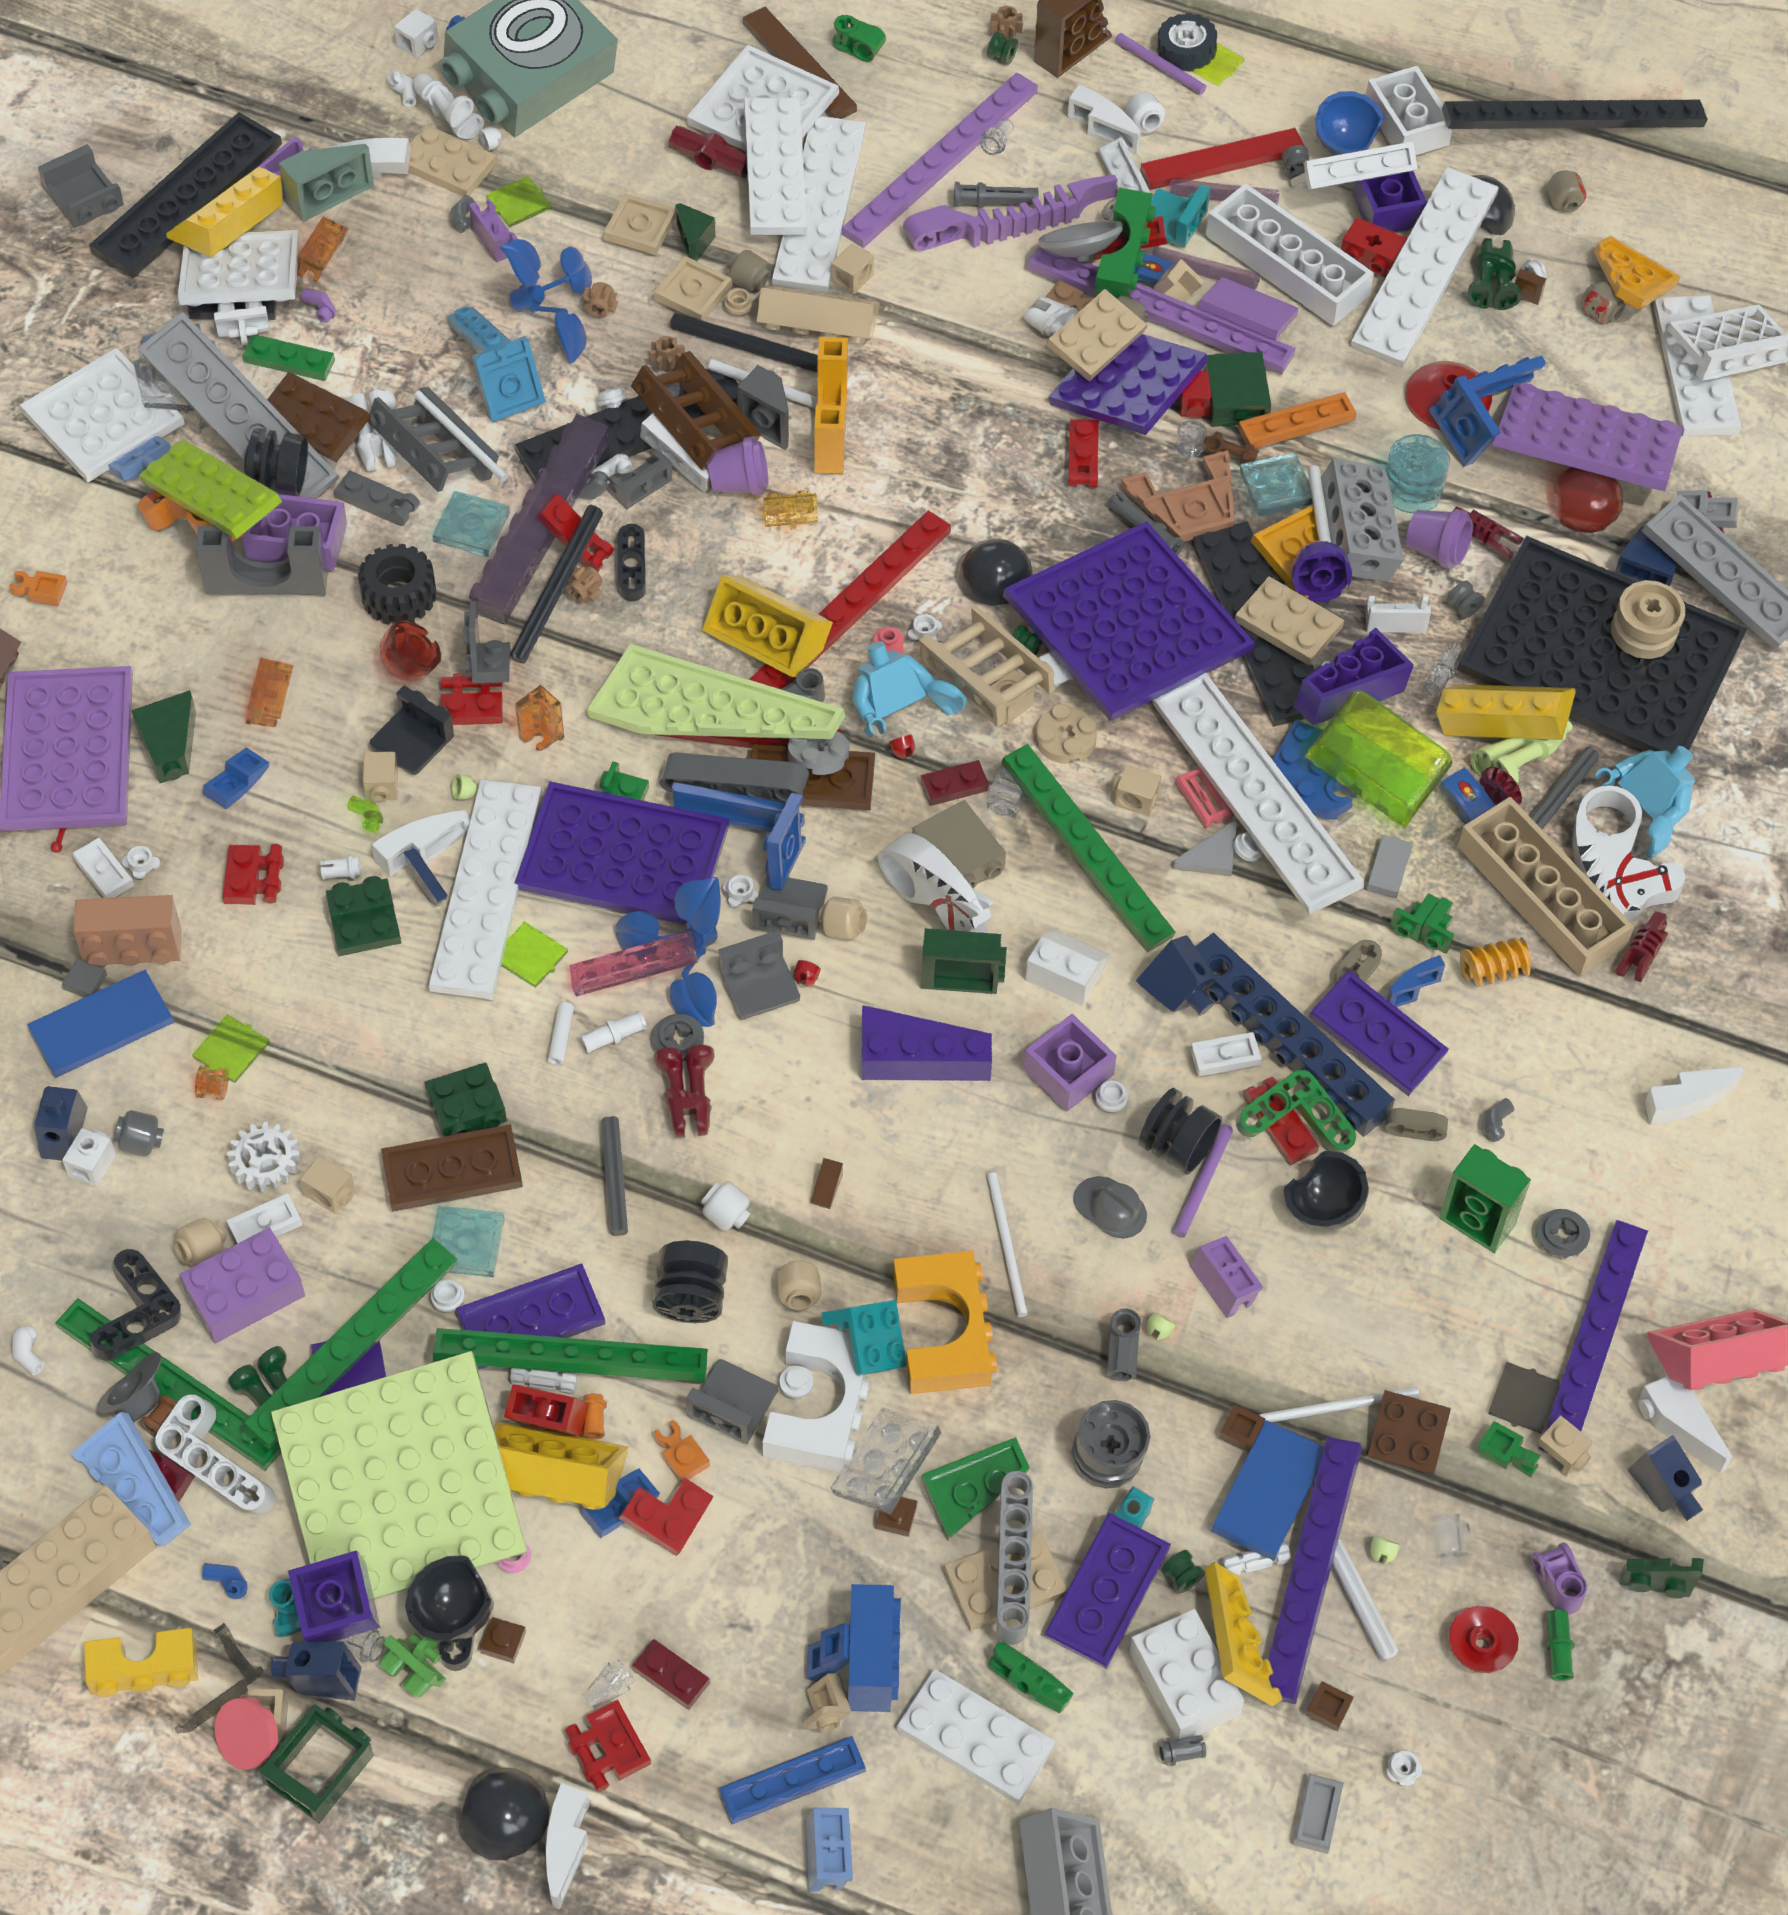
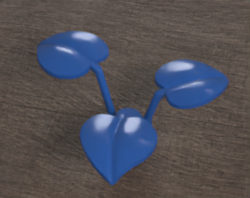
M516 239L503 244L500 249L507 256L515 275L523 284L510 293V301L513 308L517 312L530 309L531 313L537 311L556 313L555 325L569 364L574 363L585 349L587 342L586 332L581 320L574 313L568 314L566 308L539 305L545 299L544 291L567 281L570 282L571 288L576 294H583L586 287H591L592 275L589 266L584 261L583 255L574 247L565 248L561 252L560 262L566 276L541 287L536 285L540 278L537 271L541 267V261L534 246L523 239Z
M718 877L690 881L680 886L675 894L676 912L681 919L688 921L686 924L687 928L683 932L658 936V920L653 915L643 911H635L624 915L619 919L615 927L616 937L623 951L631 960L638 963H648L657 957L659 953L658 942L682 939V943L687 949L696 951V954L682 971L683 979L676 980L671 984L670 1000L678 1014H685L695 1018L703 1027L715 1025L716 990L709 977L700 972H694L689 975V972L699 958L706 954L705 947L714 944L718 937L716 925L719 920L721 905Z

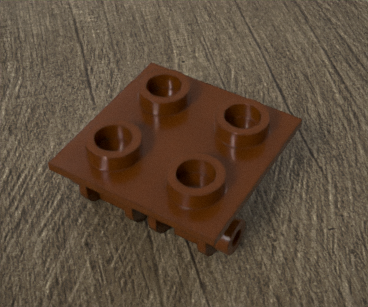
M1384 1390L1367 1456L1434 1474L1451 1408Z

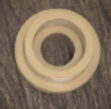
M742 288L732 289L725 298L726 310L734 315L746 314L753 307L751 295Z

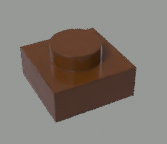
M1520 269L1516 276L1515 284L1521 290V299L1538 305L1542 299L1547 278Z
M1234 1404L1219 1438L1250 1452L1265 1423V1418Z
M884 1493L875 1529L909 1537L918 1501Z
M492 1617L480 1647L481 1654L514 1664L526 1634V1627Z
M1321 1681L1305 1716L1338 1732L1354 1696Z

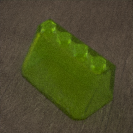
M1354 691L1349 695L1305 755L1314 765L1327 772L1342 785L1352 790L1367 803L1373 805L1405 829L1433 794L1453 763L1452 757L1447 750L1363 691Z

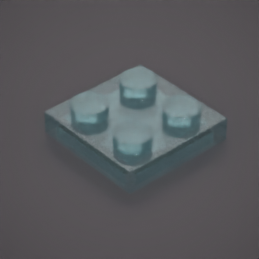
M1296 452L1241 464L1240 474L1258 516L1313 504L1310 483Z
M454 491L432 534L433 542L489 557L510 514L509 505Z
M438 1205L432 1238L436 1239L458 1259L457 1264L448 1273L494 1278L505 1221L503 1212Z

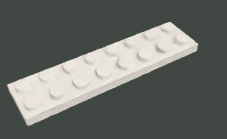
M820 116L808 131L803 150L807 235L782 236L772 277V285L828 293L831 282V262L837 257L842 227L844 226L866 132V122Z
M1446 168L1354 335L1351 347L1399 367H1404L1498 193V186L1452 168Z
M480 780L429 982L430 992L493 1000L519 893L515 880L536 822L542 798V787Z

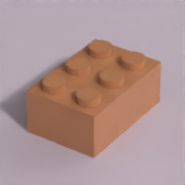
M172 895L75 900L74 935L82 960L88 964L103 967L112 964L132 966L138 963L155 962L166 964L170 961H180L181 925Z

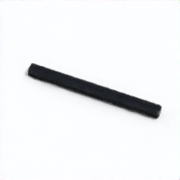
M674 313L670 323L673 330L818 373L817 354L680 313Z
M591 504L587 506L510 652V656L515 661L520 663L527 661L603 516L602 509Z

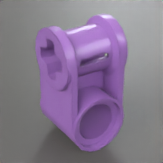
M1565 1542L1560 1543L1557 1549L1543 1554L1539 1552L1532 1553L1531 1564L1538 1580L1542 1583L1553 1607L1565 1610L1568 1614L1577 1612L1582 1606L1586 1595L1587 1583L1568 1544ZM1562 1590H1571L1576 1596H1567Z

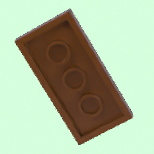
M289 371L267 399L299 434L307 435L308 443L317 453L336 463L371 418L365 409Z
M753 744L751 759L789 762L788 747ZM849 751V759L845 760L844 767L831 774L816 775L812 774V769L807 768L809 777L800 806L871 810L875 753Z
M511 1124L381 1148L392 1212L523 1187Z

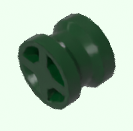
M995 32L988 45L987 57L1001 59L1002 63L1009 65L1015 57L1018 39L1013 37L1008 39L1002 33Z
M1020 624L1014 630L1012 636L1034 655H1037L1042 641L1035 633L1029 632L1026 626Z
M1189 1550L1177 1553L1161 1568L1163 1575L1166 1578H1171L1174 1582L1173 1588L1178 1594L1191 1589L1205 1575L1203 1568L1195 1565L1192 1561L1193 1556Z

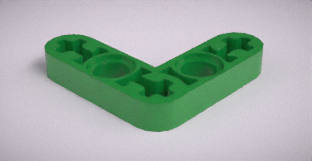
M1297 1070L1291 1073L1240 1111L1235 1120L1236 1128L1243 1136L1255 1137L1296 1108L1329 1151L1344 1153L1356 1141V1132L1316 1078L1306 1070ZM1297 1082H1305L1306 1086L1292 1096L1287 1092ZM1276 1095L1282 1099L1284 1103L1282 1111H1274L1270 1108L1268 1104L1270 1096ZM1314 1104H1321L1326 1108L1328 1115L1325 1120L1317 1119L1312 1112ZM1262 1111L1265 1116L1259 1119L1255 1125L1249 1127L1246 1124L1248 1117L1251 1118ZM1334 1120L1336 1123L1326 1130L1324 1126ZM1343 1133L1346 1138H1344L1343 1142L1337 1143L1334 1138L1337 1134Z

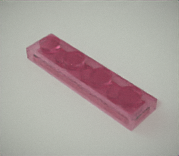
M689 931L571 964L572 990L577 997L698 963L693 934Z

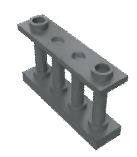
M428 386L419 388L418 391H421L497 464L499 455ZM379 397L374 398L369 413L371 418L368 420V423L437 492L443 491L448 474L470 469L481 481L492 478L493 473L417 399H415L414 405L392 410ZM417 417L424 424L409 427L402 419ZM435 434L441 442L427 445L420 437ZM452 451L459 459L444 462L438 454Z

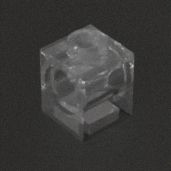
M1002 765L988 790L987 808L998 815L1016 819L1027 796Z

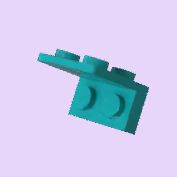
M1200 184L1195 194L1191 193L1188 199L1162 189L1156 190L1152 196L1151 205L1156 206L1155 217L1163 216L1167 242L1183 248L1187 246L1208 212L1210 187Z
M896 1300L821 1312L823 1326L837 1324L838 1330L849 1329L856 1374L858 1376L906 1367L905 1348Z

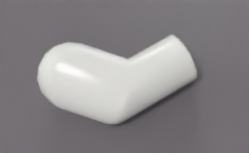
M398 71L391 72L387 78L391 88L402 94L404 106L413 107L416 104L414 81Z
M617 454L602 465L591 470L589 477L593 479V473L597 471L605 472L608 477L617 472L626 474L631 470L632 463L627 455Z
M31 1326L20 1327L12 1336V1356L30 1374L35 1376L45 1366V1363L32 1352V1343L36 1341L37 1332Z

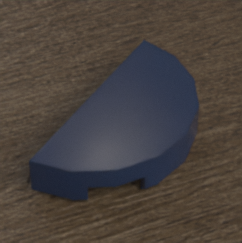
M414 848L406 851L404 855L407 866L426 898L435 905L446 900L447 893L418 851Z

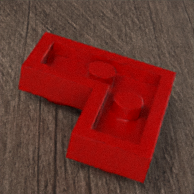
M687 1478L681 1481L667 1505L641 1487H638L619 1516V1519L677 1556L680 1554L714 1496Z

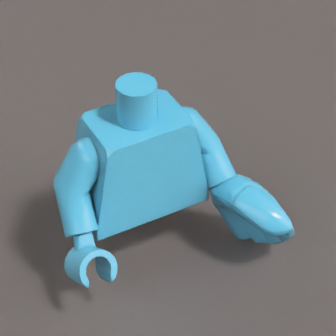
M883 641L874 642L867 646L871 660L858 666V678L855 680L852 701L861 719L867 723L864 727L866 736L873 737L875 735L872 725H875L882 735L886 730V723L881 718L926 697V693L947 715L960 713L966 707L967 697L962 691L947 681L935 680L926 668L911 656L902 655L894 650L887 652Z
M1678 746L1672 754L1668 751L1655 752L1648 750L1615 764L1613 770L1601 768L1595 775L1596 779H1600L1604 775L1611 777L1608 782L1603 783L1601 786H1614L1615 779L1619 777L1621 780L1618 784L1634 795L1640 806L1652 817L1653 821L1648 828V835L1652 841L1646 850L1647 856L1650 859L1656 857L1668 847L1671 841L1673 826L1690 811L1691 788L1695 783V778L1685 767L1691 761L1693 755L1682 746Z

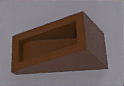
M823 1158L811 1204L831 1209L843 1176V1163Z

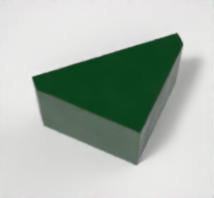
M682 203L675 204L676 225L687 256L698 261L716 237L715 217Z

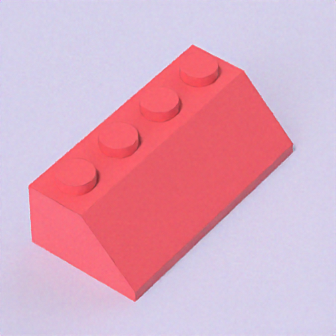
M1757 1309L1647 1332L1648 1340L1668 1378L1683 1384V1387L1689 1390H1700L1704 1388L1705 1384L1730 1383L1731 1379L1736 1377L1753 1378L1758 1376V1372L1783 1371L1785 1366H1788V1320Z

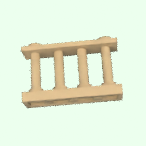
M975 605L971 607L972 625L944 643L937 642L929 634L919 640L921 661L943 681L956 686L964 693L967 701L995 726L999 727L1007 722L1006 707L1009 701L1036 684L1048 694L1054 692V671L1047 662L1041 661L996 623L989 613L983 612ZM978 635L988 642L964 659H957L951 654L952 651ZM998 651L1007 658L1006 661L982 676L976 675L970 670ZM1016 668H1019L1027 675L1001 693L995 692L989 686Z

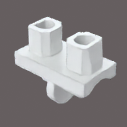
M261 301L256 303L245 302L246 309L235 310L233 303L219 304L218 312L214 313L218 337H241L242 345L248 344L247 336L258 335V332L270 331L266 306H262Z

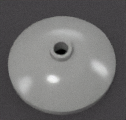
M1094 221L1049 232L1041 236L1038 241L1039 246L1047 252L1060 257H1076L1078 262L1093 259L1094 253L1107 248L1120 235L1123 227L1120 221Z

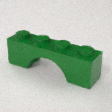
M1119 187L1113 211V221H1120L1122 223L1123 230L1121 233L1128 242L1119 251L1102 255L1096 277L1095 295L1100 294L1106 289L1117 299L1122 295L1129 297L1131 290L1136 291L1139 274L1135 272L1137 267L1142 268L1145 251L1141 250L1142 244L1148 245L1151 228H1147L1148 222L1153 223L1156 206L1151 205L1153 193Z

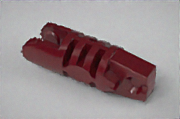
M1456 506V507L1454 508V510L1459 509V510L1466 511V510H1464V509H1462V508H1460V507H1458V506ZM1474 509L1471 513L1468 512L1469 518L1473 523L1472 539L1510 560L1513 552L1506 546L1498 543L1501 537L1516 545H1520L1524 538Z
M1655 911L1646 925L1641 924L1616 968V975L1624 977L1631 965L1634 964L1637 966L1634 974L1635 981H1643L1668 935V932L1665 931L1667 927L1666 914Z

